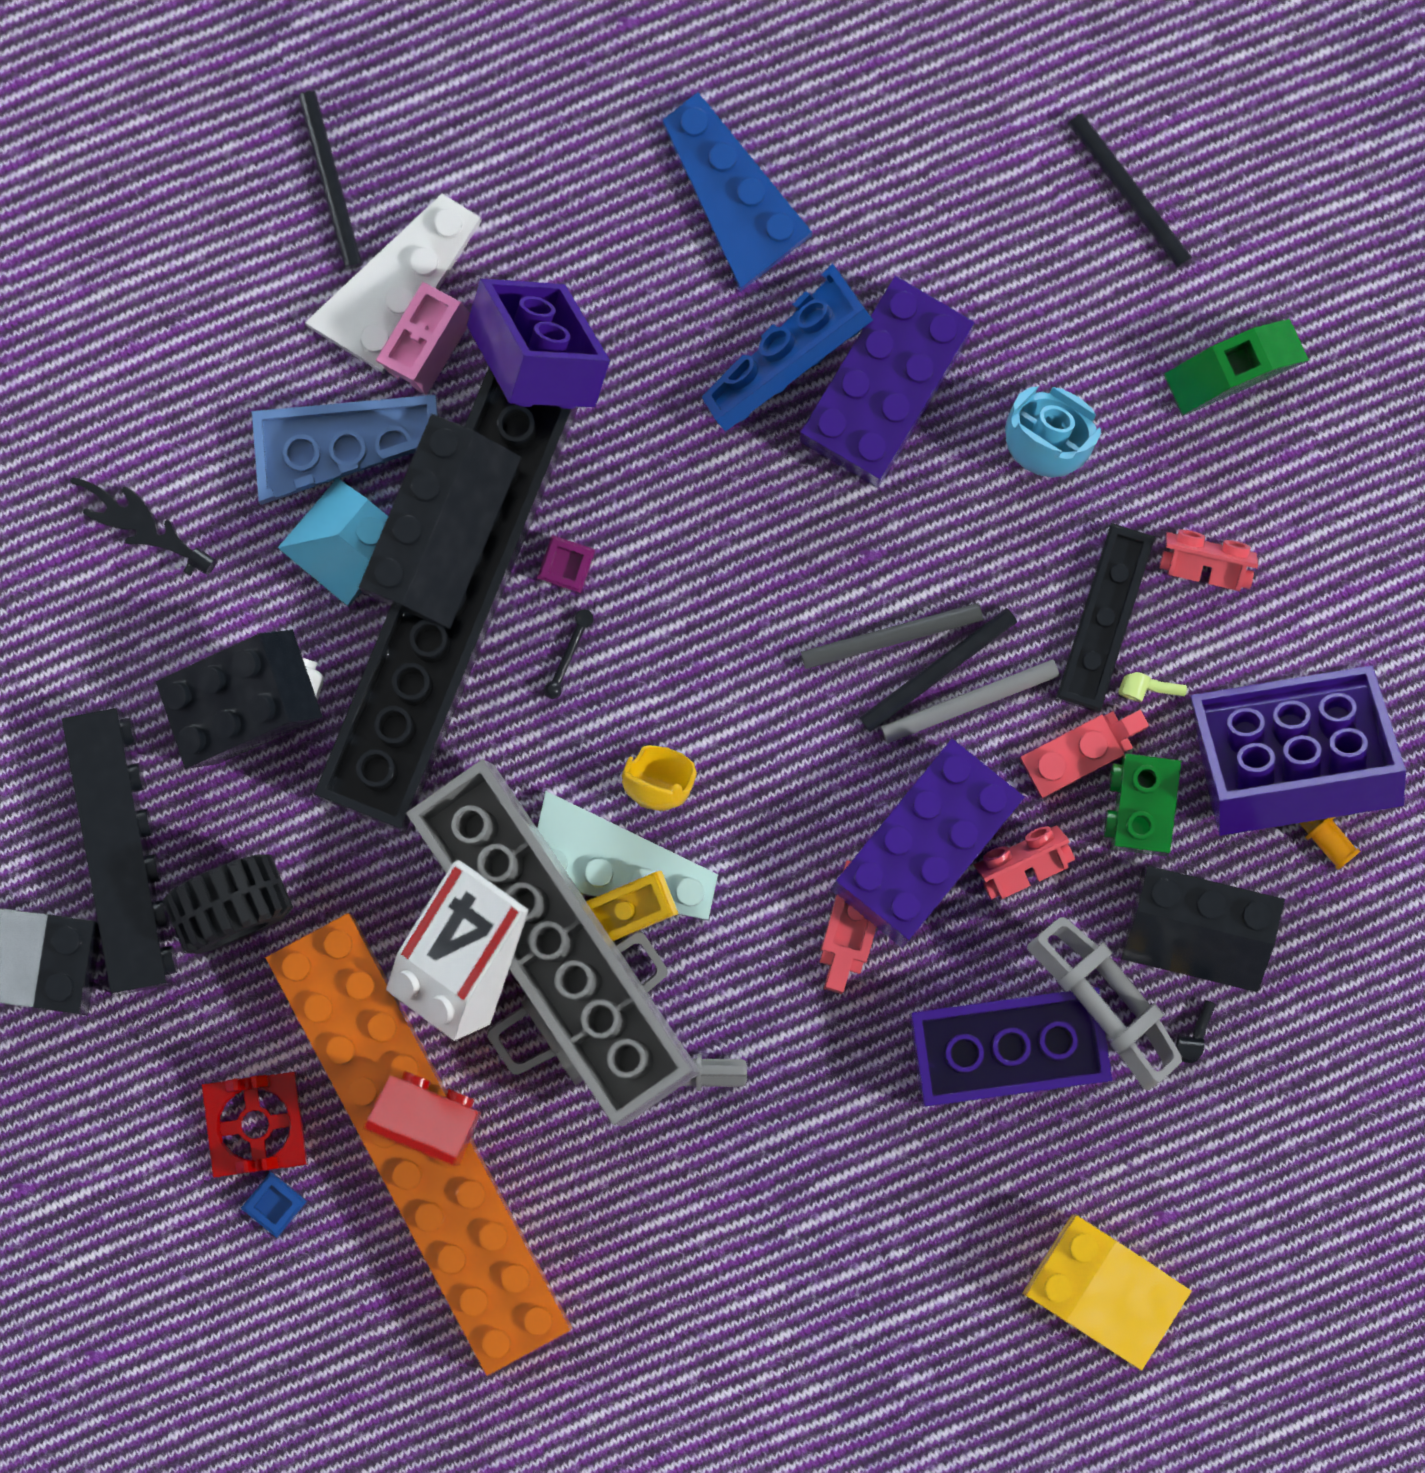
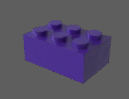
M480 278L466 326L508 402L523 407H530L536 404L555 405L564 409L576 407L595 408L610 359L567 286L556 283Z

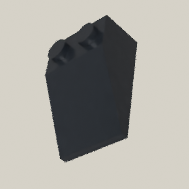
M0 908V1003L88 1016L101 938L98 922Z

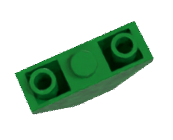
M1287 319L1252 328L1215 344L1164 373L1163 376L1183 417L1308 362L1309 359L1291 320Z

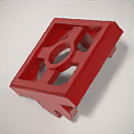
M296 1072L251 1076L202 1084L213 1178L308 1165ZM259 1089L277 1096L285 1105L287 1113L272 1115L267 1109L261 1107ZM244 1091L246 1109L240 1113L237 1120L220 1122L221 1114L226 1104L235 1095ZM252 1111L264 1113L269 1122L266 1134L257 1139L247 1136L242 1128L244 1117ZM289 1127V1134L284 1145L267 1158L265 1141L271 1136L274 1129ZM239 1134L243 1140L250 1143L252 1160H247L234 1154L224 1143L222 1136Z

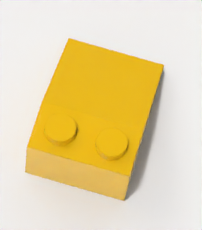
M1071 1214L1022 1294L1142 1371L1192 1291L1081 1217Z

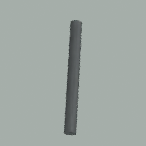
M979 603L815 647L800 653L804 668L809 669L983 621V615Z

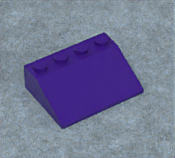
M1373 665L1190 695L1209 799L1219 836L1404 806L1406 768Z

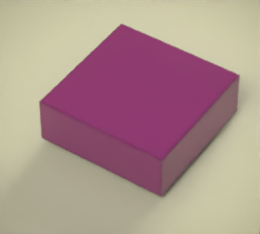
M552 535L537 580L581 595L596 550Z

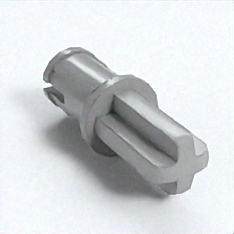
M697 1054V1059L692 1060L701 1073L682 1086H696V1091H701L702 1086L743 1087L747 1082V1063L743 1059H702V1054Z

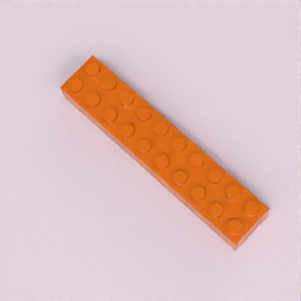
M347 913L265 957L486 1376L571 1331L572 1325L472 1137L460 1165L453 1166L364 1129L366 1121L390 1075L401 1079L404 1071L431 1081L428 1090L445 1097L447 1090L399 1000L386 991L388 980L355 917Z

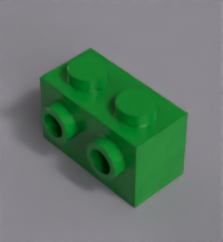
M1126 753L1121 758V764L1112 765L1109 791L1117 792L1115 810H1107L1104 824V837L1111 838V850L1157 856H1167L1170 854L1181 760Z

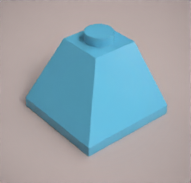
M338 478L279 545L278 549L349 607L362 592L359 588L360 582L388 515Z

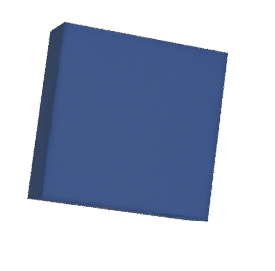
M270 1172L241 1209L272 1235L279 1238L308 1200L275 1173Z

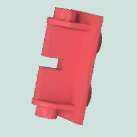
M1182 529L1178 531V534L1166 533V548L1173 550L1172 552L1163 551L1159 568L1168 570L1167 575L1199 582L1203 566L1211 567L1208 584L1240 592L1241 587L1251 588L1254 571L1246 569L1247 567L1257 569L1258 558L1256 552L1250 551L1251 547L1249 545L1234 540H1224L1223 545L1205 541L1203 534L1191 530Z
M1056 825L1052 828L1048 826L1037 828L1028 833L1024 841L1011 847L1002 846L992 849L983 856L982 861L973 865L985 881L983 885L989 898L992 900L999 896L1002 900L1031 886L1025 870L1032 867L1037 880L1040 882L1068 869V863L1074 861L1075 857L1068 845L1070 843L1068 837Z

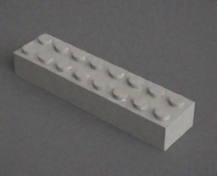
M481 759L406 812L446 873L453 862L460 860L529 910L509 969L613 1125L625 1126L701 1073L494 764Z

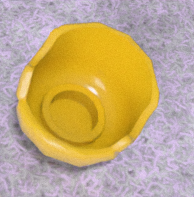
M648 745L641 748L634 760L633 757L628 758L622 773V785L626 794L641 807L664 812L681 806L687 800L694 785L697 772L694 763L684 754L667 747Z

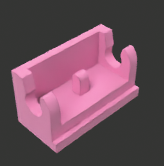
M422 282L376 361L395 378L399 379L401 377L405 379L416 390L427 395L468 328L466 325L470 312L457 299Z

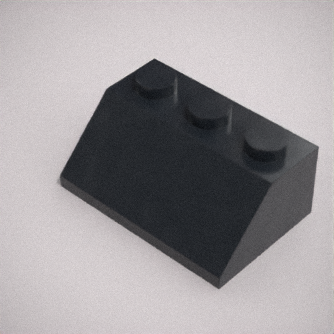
M1147 865L1141 871L1121 960L1257 993L1275 945L1285 899Z

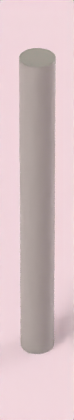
M1053 659L883 725L881 726L882 733L887 744L1059 677L1058 668Z

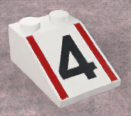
M460 860L453 862L399 949L386 991L453 1041L490 1025L529 910Z

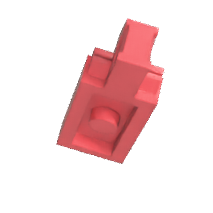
M1141 709L1121 720H1118L1114 711L1105 716L1102 714L1021 756L1019 759L1038 795L1043 799L1123 757L1125 752L1133 749L1128 738L1147 729L1149 724Z
M847 860L845 862L843 871L850 864L851 861ZM838 895L835 897L821 946L820 963L830 965L824 989L842 994L849 972L860 974L863 963H867L876 926L865 919L862 914L851 905H848Z

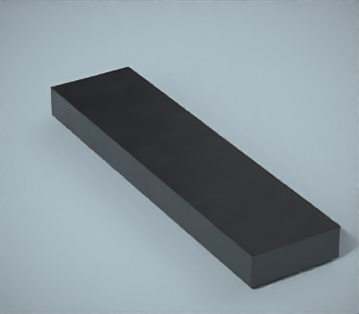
M1114 523L1110 524L1055 698L1056 700L1093 712H1101L1155 536Z

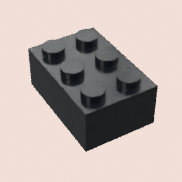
M293 629L258 633L155 681L185 769L220 764L323 718Z

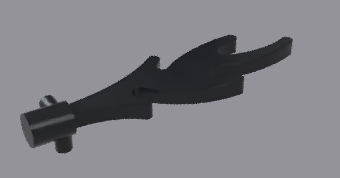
M71 478L72 484L91 491L107 507L104 513L85 508L83 510L84 515L110 527L122 530H136L135 536L125 539L126 544L155 546L188 558V564L183 572L190 576L195 568L206 575H209L214 569L217 560L199 548L191 549L178 535L172 521L166 520L164 522L165 533L160 535L151 509L130 488H122V492L128 500V505L123 507L111 494L99 486L83 479Z

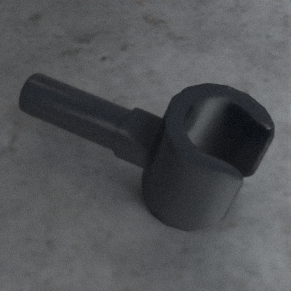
M1205 1000L1193 1029L1192 1037L1178 1035L1176 1048L1182 1056V1062L1195 1063L1203 1054L1205 1031L1215 1009V1003Z

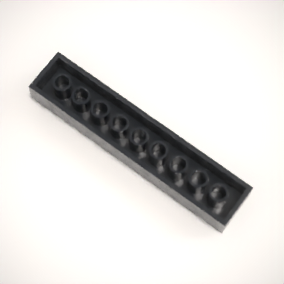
M488 367L464 427L478 432L521 456L522 459L451 629L449 630L393 606L390 607L314 792V795L319 799L406 833L411 821L406 812L415 807L420 799L579 407L564 409L555 405L536 404L530 407H523L509 403L490 367Z

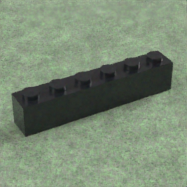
M118 708L61 718L110 992L114 995H123L173 985L171 974L178 973L177 959L173 946H166L163 928L169 927V916L163 901L157 900L155 882L161 881V871L157 855H149L146 837L153 836V828L149 810L147 808L141 809L138 791L145 790V784L140 763L133 764L130 746L137 743L132 718H124V713Z

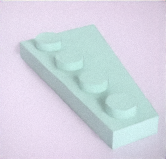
M545 791L537 829L581 894L597 897L656 871H662L679 913L678 915L709 920L718 874Z

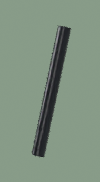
M316 91L303 92L298 95L343 264L345 270L355 269L363 264Z
M1079 113L1068 122L1069 127L1175 266L1180 268L1192 258L1190 253L1084 114Z
M1008 608L1001 611L860 716L859 720L869 733L1018 623L1016 618Z

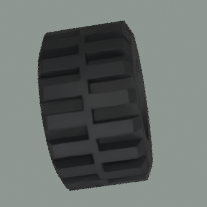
M264 854L244 857L202 873L172 889L162 900L183 952L187 954L208 952L241 940L279 922L293 909L272 855Z

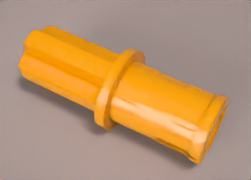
M1336 817L1299 823L1308 834L1305 836V839L1308 841L1312 838L1324 854L1333 862L1337 870L1361 852L1358 848L1356 849L1333 821Z

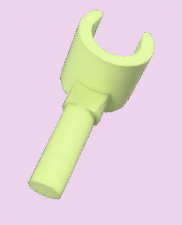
M1135 672L1124 676L1118 694L1127 699L1142 702L1147 690L1154 693L1185 696L1187 685L1161 682L1151 679L1143 673Z

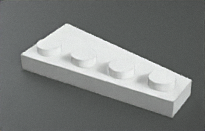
M441 194L305 322L306 326L384 374L386 369L376 359L422 282L439 289L482 222L481 217Z

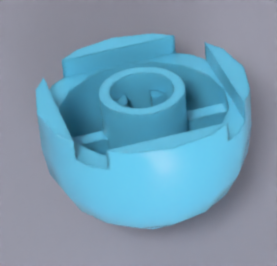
M1039 386L1030 387L1019 393L1007 417L1005 425L1007 448L1014 460L1026 470L1036 475L1051 478L1066 476L1085 464L1101 435L1100 427L1097 429L1093 423L1096 414L1080 397L1064 389L1052 387L1050 393H1036Z

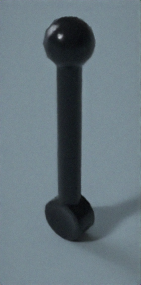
M580 610L575 616L576 628L552 681L544 686V694L549 699H556L562 693L560 684L583 632L593 624V614L589 610Z

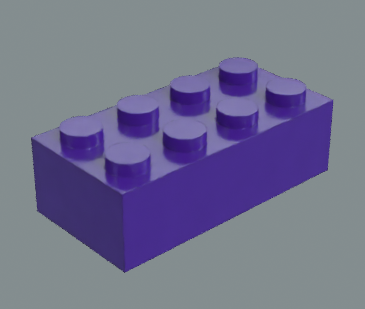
M896 275L871 314L873 321L862 329L801 430L799 441L877 488L880 487L972 334L975 324L971 319Z
M951 739L836 879L830 890L840 896L848 905H851L865 919L873 923L876 928L903 949L1025 796L954 739Z
M1094 987L1095 991L1100 995L1099 987ZM1072 991L933 1009L909 1014L922 1107L1113 1081L1106 1032Z

